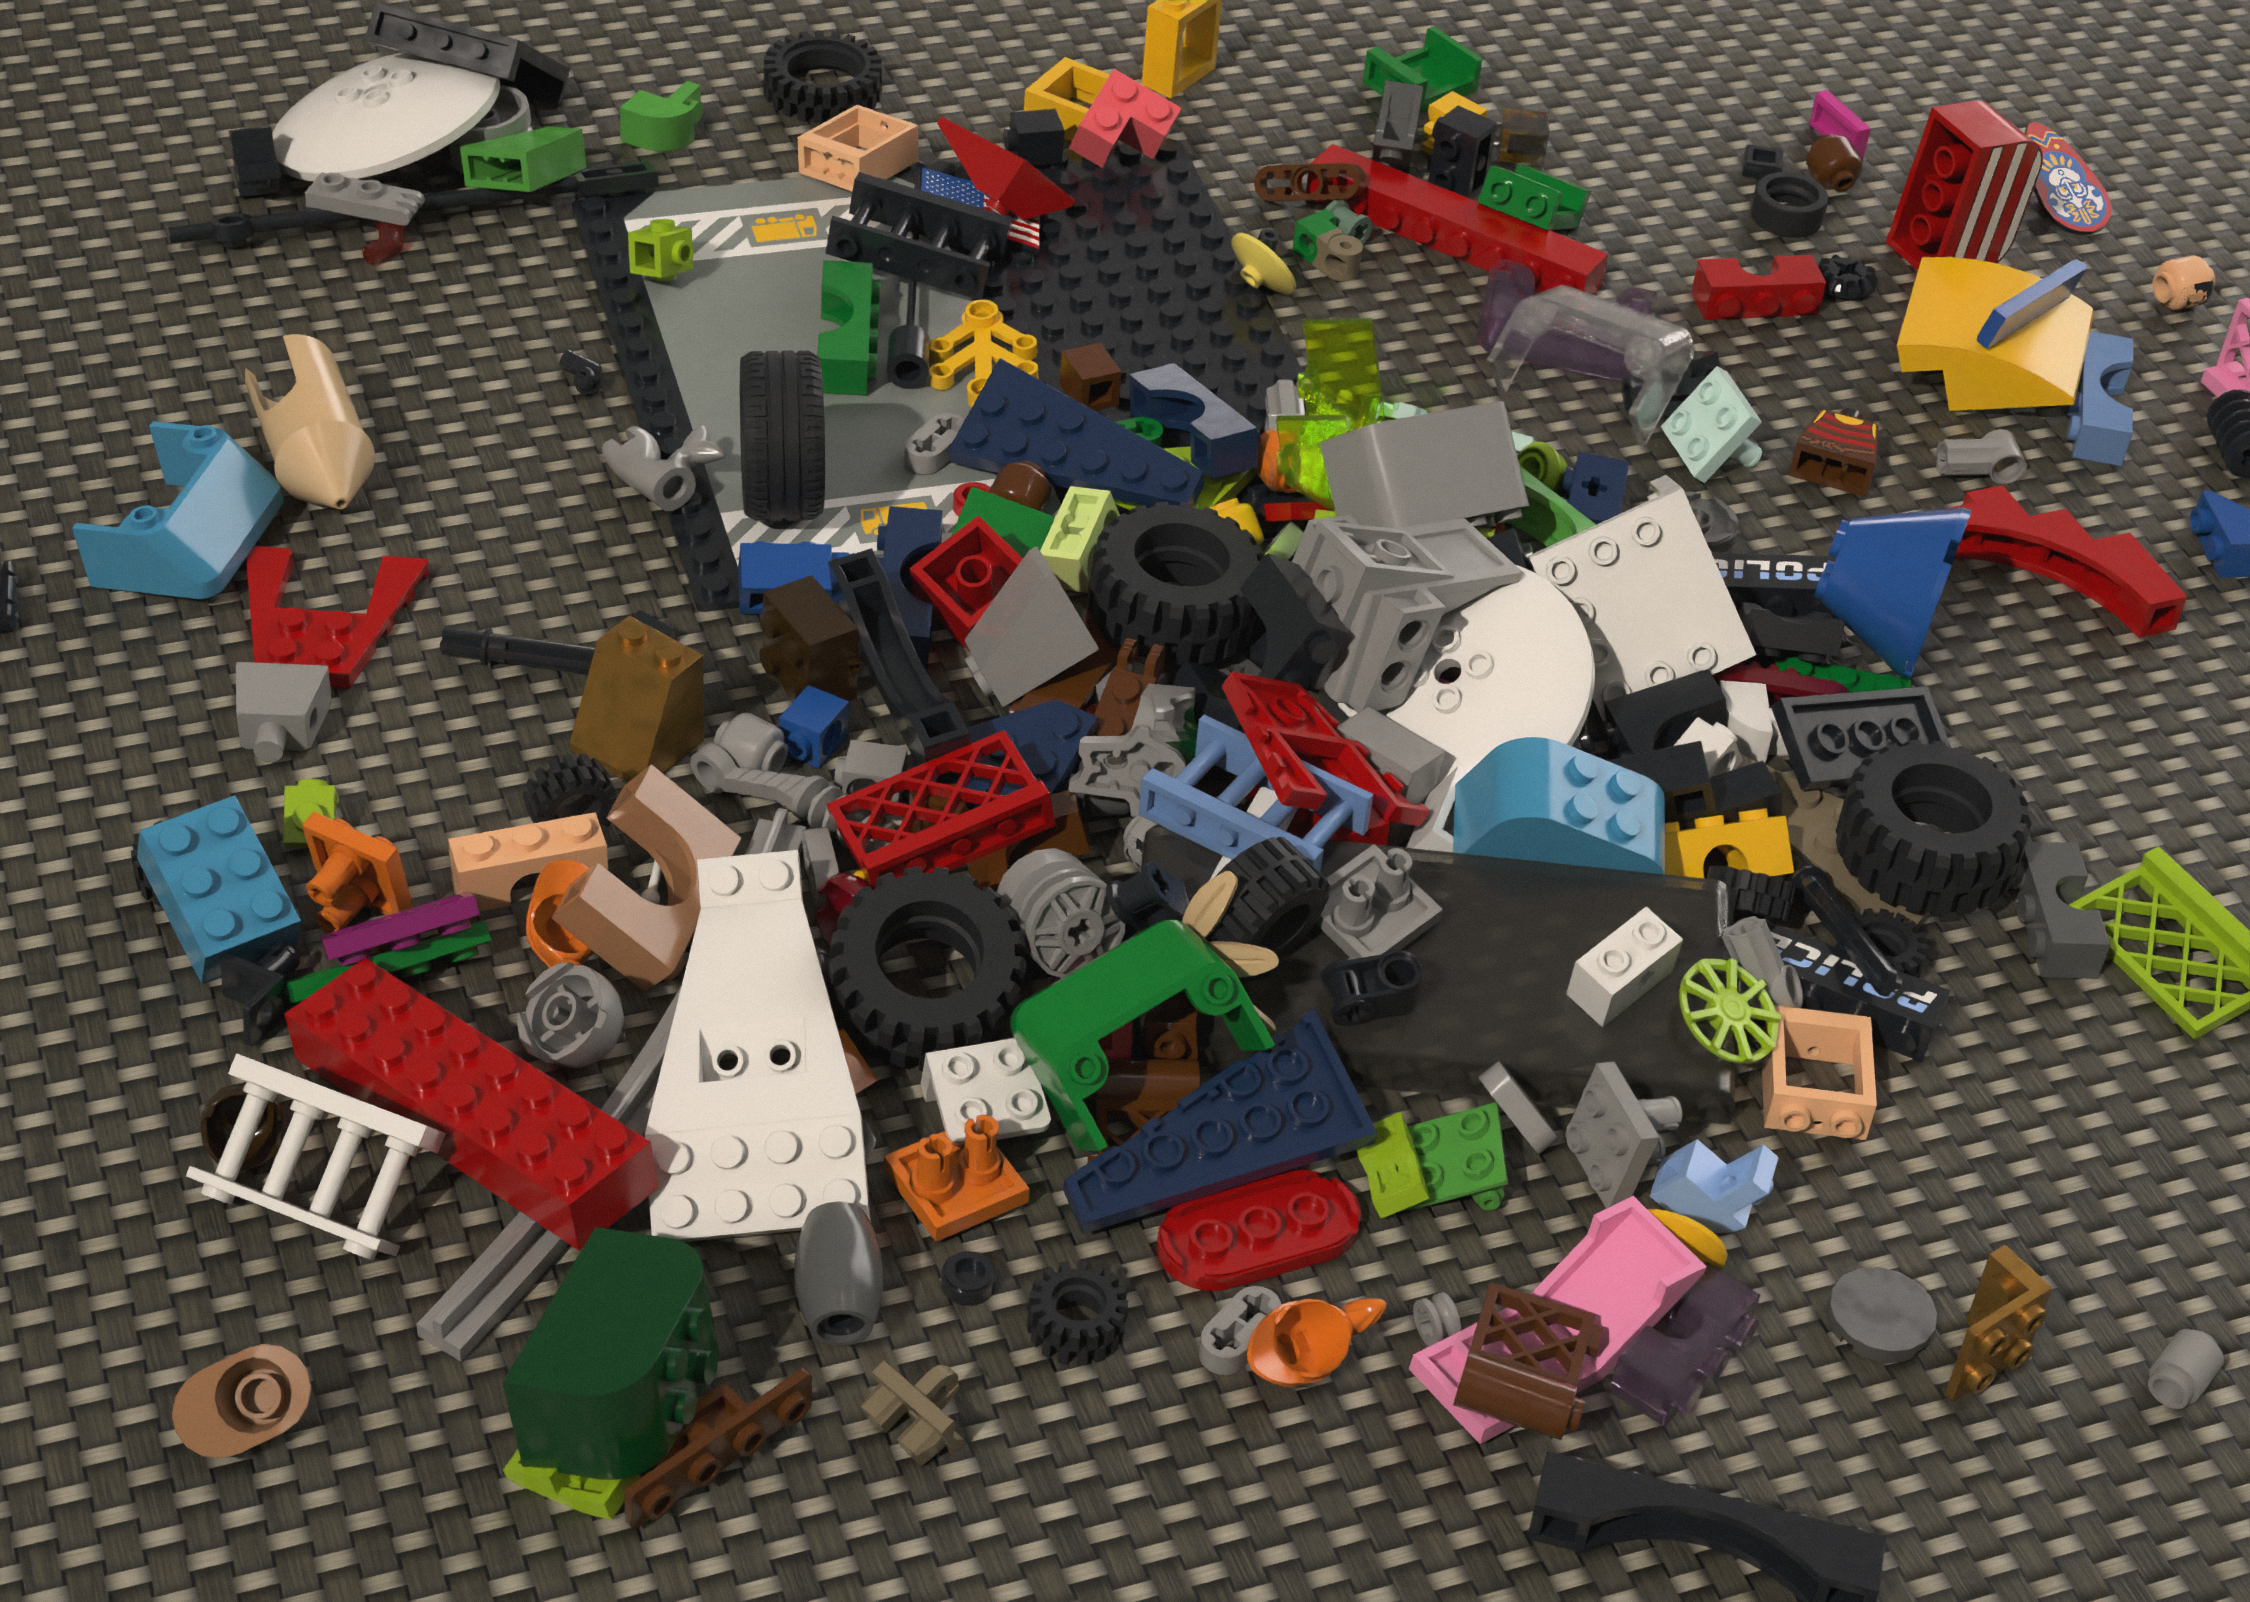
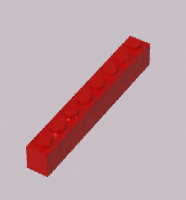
M1334 144L1330 145L1310 163H1350L1360 166L1366 174V188L1359 197L1343 201L1357 215L1368 216L1375 226L1580 309L1602 287L1608 253L1480 204L1475 200ZM1308 171L1306 192L1311 194L1317 190L1319 179L1316 173ZM1347 174L1344 178H1330V185L1346 186L1347 189V186L1354 184V178L1347 176ZM1314 200V201L1319 202V203H1321V204H1324V205L1328 206V204H1330V203H1331L1332 201H1334V200Z

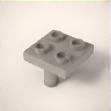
M1373 844L1326 878L1331 888L1330 896L1315 924L1350 958L1357 959L1401 950L1441 920L1443 909L1409 877L1412 858L1406 851L1393 848L1388 850L1386 856Z
M1615 1062L1596 1063L1564 1136L1569 1149L1576 1155L1588 1176L1591 1187L1597 1192L1606 1209L1633 1195L1647 1165H1660V1158L1665 1156V1144L1656 1130L1677 1129L1679 1126L1677 1122L1682 1120V1108L1674 1096L1637 1100Z

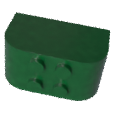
M598 1227L594 1228L502 1382L523 1467L555 1468L558 1473L601 1480H616L632 1477L649 1470L669 1453L684 1424L688 1425L692 1421L697 1400L705 1385L713 1382L719 1358V1346L703 1264L699 1254L691 1246L672 1238Z

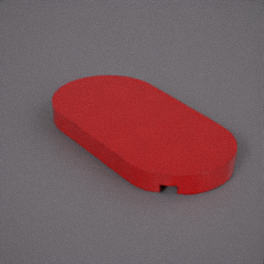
M1291 1170L1173 1206L1167 1212L1165 1220L1159 1227L1156 1243L1157 1255L1167 1273L1186 1286L1205 1291L1228 1290L1323 1263L1341 1256L1351 1248L1357 1238L1361 1209L1353 1191L1338 1179L1332 1177V1180L1329 1181L1325 1178H1320L1319 1172L1311 1170Z

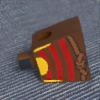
M1847 408L1840 413L1827 409L1820 410L1797 440L1788 476L1867 497L1877 461L1879 426L1875 422L1864 420L1862 414L1856 409Z

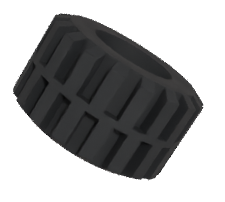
M1272 837L1258 842L1233 858L1217 874L1219 875L1225 871L1233 872L1237 877L1238 887L1221 921L1206 940L1208 942H1237L1272 950L1279 959L1294 948L1315 925L1328 902L1331 890L1330 884L1286 838Z

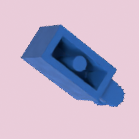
M767 541L740 543L738 564L740 614L763 613V592L811 575L833 599L828 561L851 554L849 552H832L831 544H816L814 542H801L798 544L770 543Z

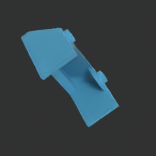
M153 421L149 428L165 483L167 485L184 486V488L168 509L155 508L148 505L137 507L130 512L119 527L76 523L72 530L90 587L193 599L209 598L220 593L227 586L283 505L284 497L281 485L267 469L222 429L209 425L194 426Z

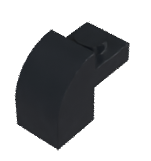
M271 127L228 130L239 196L280 193L279 178H281L279 162L275 156Z

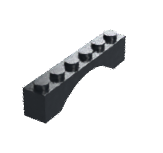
M867 549L828 561L833 600L859 628L858 651L917 766L971 744L970 733L953 701L947 699L939 692L924 669L904 626L888 578L873 549ZM946 772L939 775L936 782L943 783L959 778L962 773Z
M1549 1451L1546 1452L1527 1536L1529 1540L1580 1553H1585L1608 1544L1638 1539L1674 1540L1703 1545L1733 1555L1764 1571L1787 1588L1800 1602H1876L1880 1591L1886 1536L1868 1532L1856 1526H1844L1812 1518L1800 1512H1788L1752 1503L1744 1498H1732L1696 1489L1688 1484H1676L1640 1475L1632 1470H1620L1588 1462L1576 1456L1561 1455Z

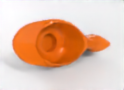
M561 859L547 864L537 878L529 903L526 918L527 941L536 956L548 966V969L565 962H570L575 966L581 965L595 953L552 919L569 885L589 870L587 866L573 860Z
M1363 1298L1351 1301L1341 1309L1325 1301L1313 1299L1284 1303L1265 1316L1254 1329L1247 1350L1249 1366L1255 1374L1264 1380L1282 1387L1294 1388L1319 1382L1328 1377L1333 1370L1341 1365L1348 1353L1352 1336L1364 1332L1374 1325L1383 1314L1387 1303L1382 1299Z

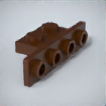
M801 1368L750 1404H746L725 1383L697 1400L692 1421L688 1425L684 1424L669 1453L658 1464L650 1468L649 1473L625 1489V1521L633 1529H637L650 1519L654 1520L662 1517L672 1508L677 1500L696 1487L702 1488L707 1486L717 1477L722 1469L741 1456L747 1457L752 1455L767 1438L783 1427L793 1426L807 1414L812 1405V1375L805 1368Z

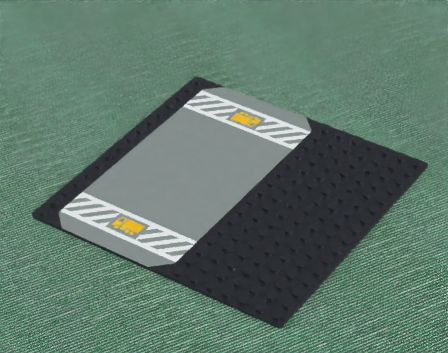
M1166 138L1154 159L1125 143L1116 145L1103 168L1072 150L1063 151L1062 163L1034 165L1033 167L1071 196L1075 202L1069 208L1039 216V254L1008 244L1007 251L1002 260L988 255L985 256L983 261L990 262L982 300L992 301L998 306V310L1002 313L1004 324L1022 334L1032 335L1037 339V356L1031 361L1038 365L1039 380L1065 394L1060 386L1062 351L1101 343L1120 368L1122 374L1119 406L1097 410L1096 412L1114 422L1135 418L1130 413L1129 374L1175 363L1255 425L1260 435L1265 432L1267 415L1265 405L1266 388L1272 387L1278 380H1293L1294 385L1302 389L1305 414L1311 415L1310 451L1315 458L1312 477L1302 489L1294 493L1271 491L1258 474L1234 498L1238 499L1239 504L1248 503L1252 506L1264 539L1275 538L1290 521L1295 523L1304 532L1309 520L1265 522L1264 504L1333 501L1319 444L1329 440L1320 426L1322 406L1259 287L1251 286L1241 276L1240 271L1243 267L1232 248V236L1182 142ZM939 161L926 165L927 169L971 180L960 161ZM912 166L886 180L914 188L915 175L911 171ZM812 177L605 198L590 196L572 202L574 220L639 427L649 432L657 441L661 452V460H667L677 449L681 448L688 435L701 424L707 427L710 441L722 447L726 455L721 460L698 464L692 469L696 481L694 494L680 508L674 511H666L695 607L701 612L739 608L738 564L740 543L767 541L770 543L798 544L801 542H814L816 544H831L832 552H849V554H852L853 552L858 553L872 548L875 555H883L884 551L877 550L879 524H887L889 506L943 510V543L951 537L959 518L952 508L954 490L968 482H979L991 487L998 475L997 472L952 463L951 461L932 474H917L908 470L904 465L906 440L932 417L941 413H953L966 419L972 408L967 401V384L975 378V361L954 374L955 383L946 390L932 388L929 384V374L926 381L915 388H901L893 384L888 378L886 370L888 340L894 329L906 325L909 279L873 268L872 280H880L876 379L868 378L867 395L823 393L825 419L824 512L813 520H801V518H798L795 521H786L785 518H782V521H770V519L754 521L744 515L740 445L741 357L750 351H762V353L778 351V353H781L783 350H793L794 353L809 350L817 355L818 334L841 327L834 322L821 319L823 260L851 262L825 254L830 221L833 215L850 221L854 216L849 214L852 191ZM655 219H671L675 221V226L692 228L693 269L678 273L677 279L672 281H656L650 276L630 273L628 232L649 227L650 221ZM872 220L867 224V226L890 232L892 226ZM908 232L907 238L911 239V232ZM919 235L920 242L929 244L931 238ZM948 243L945 247L947 250L963 255H968L970 252L968 249ZM917 282L914 325L926 331L930 341L934 338L943 337L962 324L961 317L965 312L966 306L977 299ZM991 335L992 342L1012 353V345ZM974 336L954 347V355L973 343ZM929 359V368H930L932 365H934V364H936V363H933V362ZM992 361V371L995 365L997 364L994 361ZM1163 428L1162 449L1191 446L1189 431ZM1050 484L1052 489L1050 499L1042 512L1056 517L1069 488ZM1116 504L1119 515L1122 513L1129 514L1130 510Z

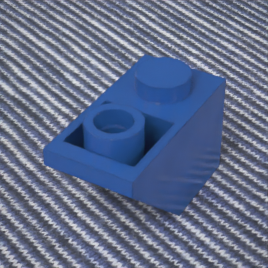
M2202 491L2197 507L2191 512L2190 527L2201 542L2206 558L2211 561L2219 578L2250 577V509L2212 491Z

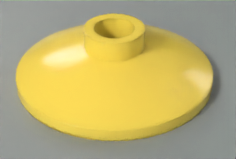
M1237 233L1232 238V248L1243 267L1240 274L1248 284L1255 288L1263 285L1272 291L1284 295H1289L1296 289V282L1291 271L1268 246L1245 233Z

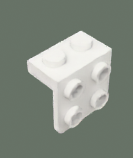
M1015 1038L926 1053L921 1079L925 1102L937 1100L946 1136L951 1140L953 1146L960 1147L965 1145V1123L971 1118L976 1123V1116L989 1115L998 1122L999 1135L997 1140L1040 1133L1049 1128L1051 1117L1041 1083L1034 1074Z

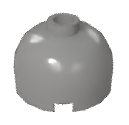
M570 962L559 963L543 971L529 986L525 994L526 997L530 998L526 1013H518L517 1027L519 1040L527 1052L562 1069H580L602 1060L614 1048L621 1035L624 1021L622 1002L611 982L603 975L584 965L575 966Z

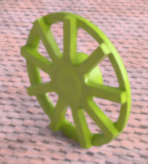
M1704 958L1688 969L1682 978L1679 1002L1683 1018L1699 1043L1721 1059L1743 1064L1753 1063L1764 1058L1777 1045L1778 1022L1782 1020L1781 1013L1775 1011L1772 1000L1764 989L1767 985L1764 980L1758 981L1748 971L1738 966L1735 959L1730 958L1726 961ZM1713 969L1726 972V989ZM1699 972L1702 973L1715 993L1691 980ZM1737 978L1750 987L1743 994L1737 992ZM1687 993L1706 1000L1705 1009L1690 1012ZM1756 995L1763 1009L1750 1007L1748 1001ZM1750 1018L1767 1021V1034ZM1707 1019L1711 1026L1717 1030L1711 1042L1695 1024L1696 1022ZM1744 1029L1761 1044V1048L1758 1051L1751 1053ZM1734 1033L1739 1050L1738 1055L1730 1054L1720 1049L1726 1034Z

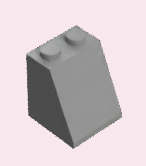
M1037 546L1027 552L964 640L971 652V655L966 657L965 661L972 671V675L986 698L995 694L1002 707L1099 650Z

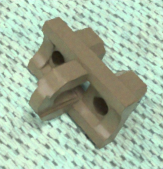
M884 1360L872 1371L878 1385L860 1407L865 1416L884 1433L905 1413L909 1415L914 1422L897 1438V1441L905 1452L919 1465L923 1466L938 1454L943 1447L955 1455L966 1443L954 1431L955 1422L942 1411L952 1400L959 1388L958 1375L950 1367L943 1364L935 1366L915 1386Z

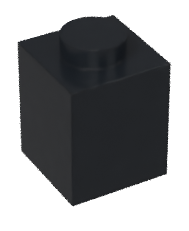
M1056 109L1010 112L1009 128H1004L1003 131L1005 150L1025 159L1032 166L1062 163L1065 130Z

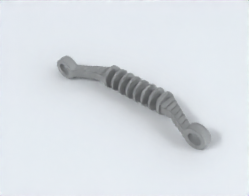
M708 743L691 756L692 771L697 780L708 791L715 794H721L723 791L767 800H777L778 803L791 810L792 814L800 820H808V824L812 828L827 827L831 839L836 838L840 846L848 848L830 817L826 805L847 795H843V791L835 785L829 786L828 781L820 775L806 778L800 775L792 776V774H778V772L738 768L730 755L714 743ZM860 808L844 816L846 820L866 824L872 811ZM882 816L878 824L879 827L899 829V826L894 822L887 823L884 816ZM871 838L865 853L867 854L889 845L891 842Z

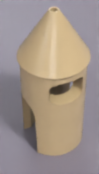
M300 334L284 335L283 339L296 376L295 385L279 402L265 398L255 375L248 369L245 370V384L275 462L274 470L277 481L284 491L298 500L336 509H344L366 482L373 470L375 451L372 441L362 428L330 349L321 341L310 336Z

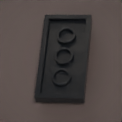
M1928 687L1780 698L1771 706L1801 790L1848 786L1854 770L1861 765V761L1872 753H1879L1880 749L1894 743L1901 747L1905 742L1911 740H1921L1922 744H1931L1934 740L1947 742L1946 746L1951 747Z

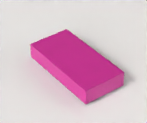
M1828 90L1816 92L1809 125L1822 136L1833 134L1848 138L1862 161L1871 128Z

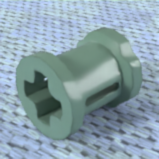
M1341 199L1334 200L1328 204L1325 209L1336 216L1335 226L1341 229L1345 235L1359 239L1363 245L1372 232V220L1366 215H1357L1351 211L1349 205Z

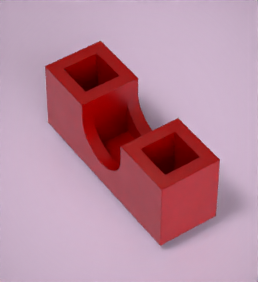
M1812 255L1774 256L1770 275L1765 276L1745 271L1741 268L1736 258L1698 259L1691 293L1704 320L1812 316L1819 314L1826 281Z

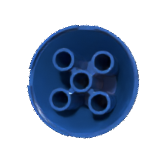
M1960 507L1852 518L1851 521L1842 519L1840 527L1836 531L1828 556L1834 557L1836 560L1835 562L1827 561L1816 587L1814 597L1822 599L1821 603L1838 619L1845 620L1844 625L1902 679L1910 681L1972 512L1970 509Z

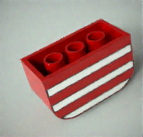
M1976 100L1932 107L1886 243L1917 270L1919 269L1922 257H1955L1998 264L2008 253L2015 241L2043 164L2041 147L1984 101Z

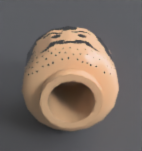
M2195 255L2168 260L2161 264L2153 278V292L2156 299L2171 310L2199 306L2206 303L2210 298L2215 285V274L2201 257Z

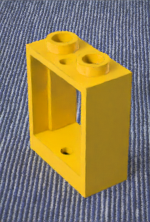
M1157 0L1148 6L1141 83L1143 86L1172 99L1215 70L1222 0ZM1185 24L1184 42L1182 45L1183 26Z
M1064 57L1025 89L1024 111L1056 109L1065 130L1064 139L1072 142L1089 108L1068 100L1074 97L1093 104L1110 74Z

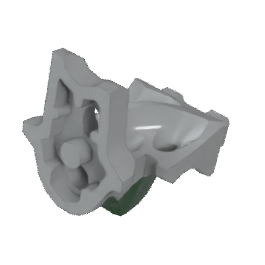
M1149 683L1141 695L1134 723L1129 733L1124 736H1084L1080 739L1079 756L1082 758L1083 767L1070 778L1068 792L1125 799L1130 803L1131 817H1136L1139 812L1141 781L1148 771L1154 768L1175 778L1196 757L1198 727L1196 726L1194 714L1195 688ZM1110 754H1113L1114 757H1119L1121 754L1127 761L1122 764L1112 765L1107 763L1105 758Z

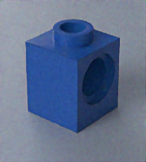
M808 685L779 717V728L783 731L784 743L788 745L787 756L820 769L848 737L849 701Z

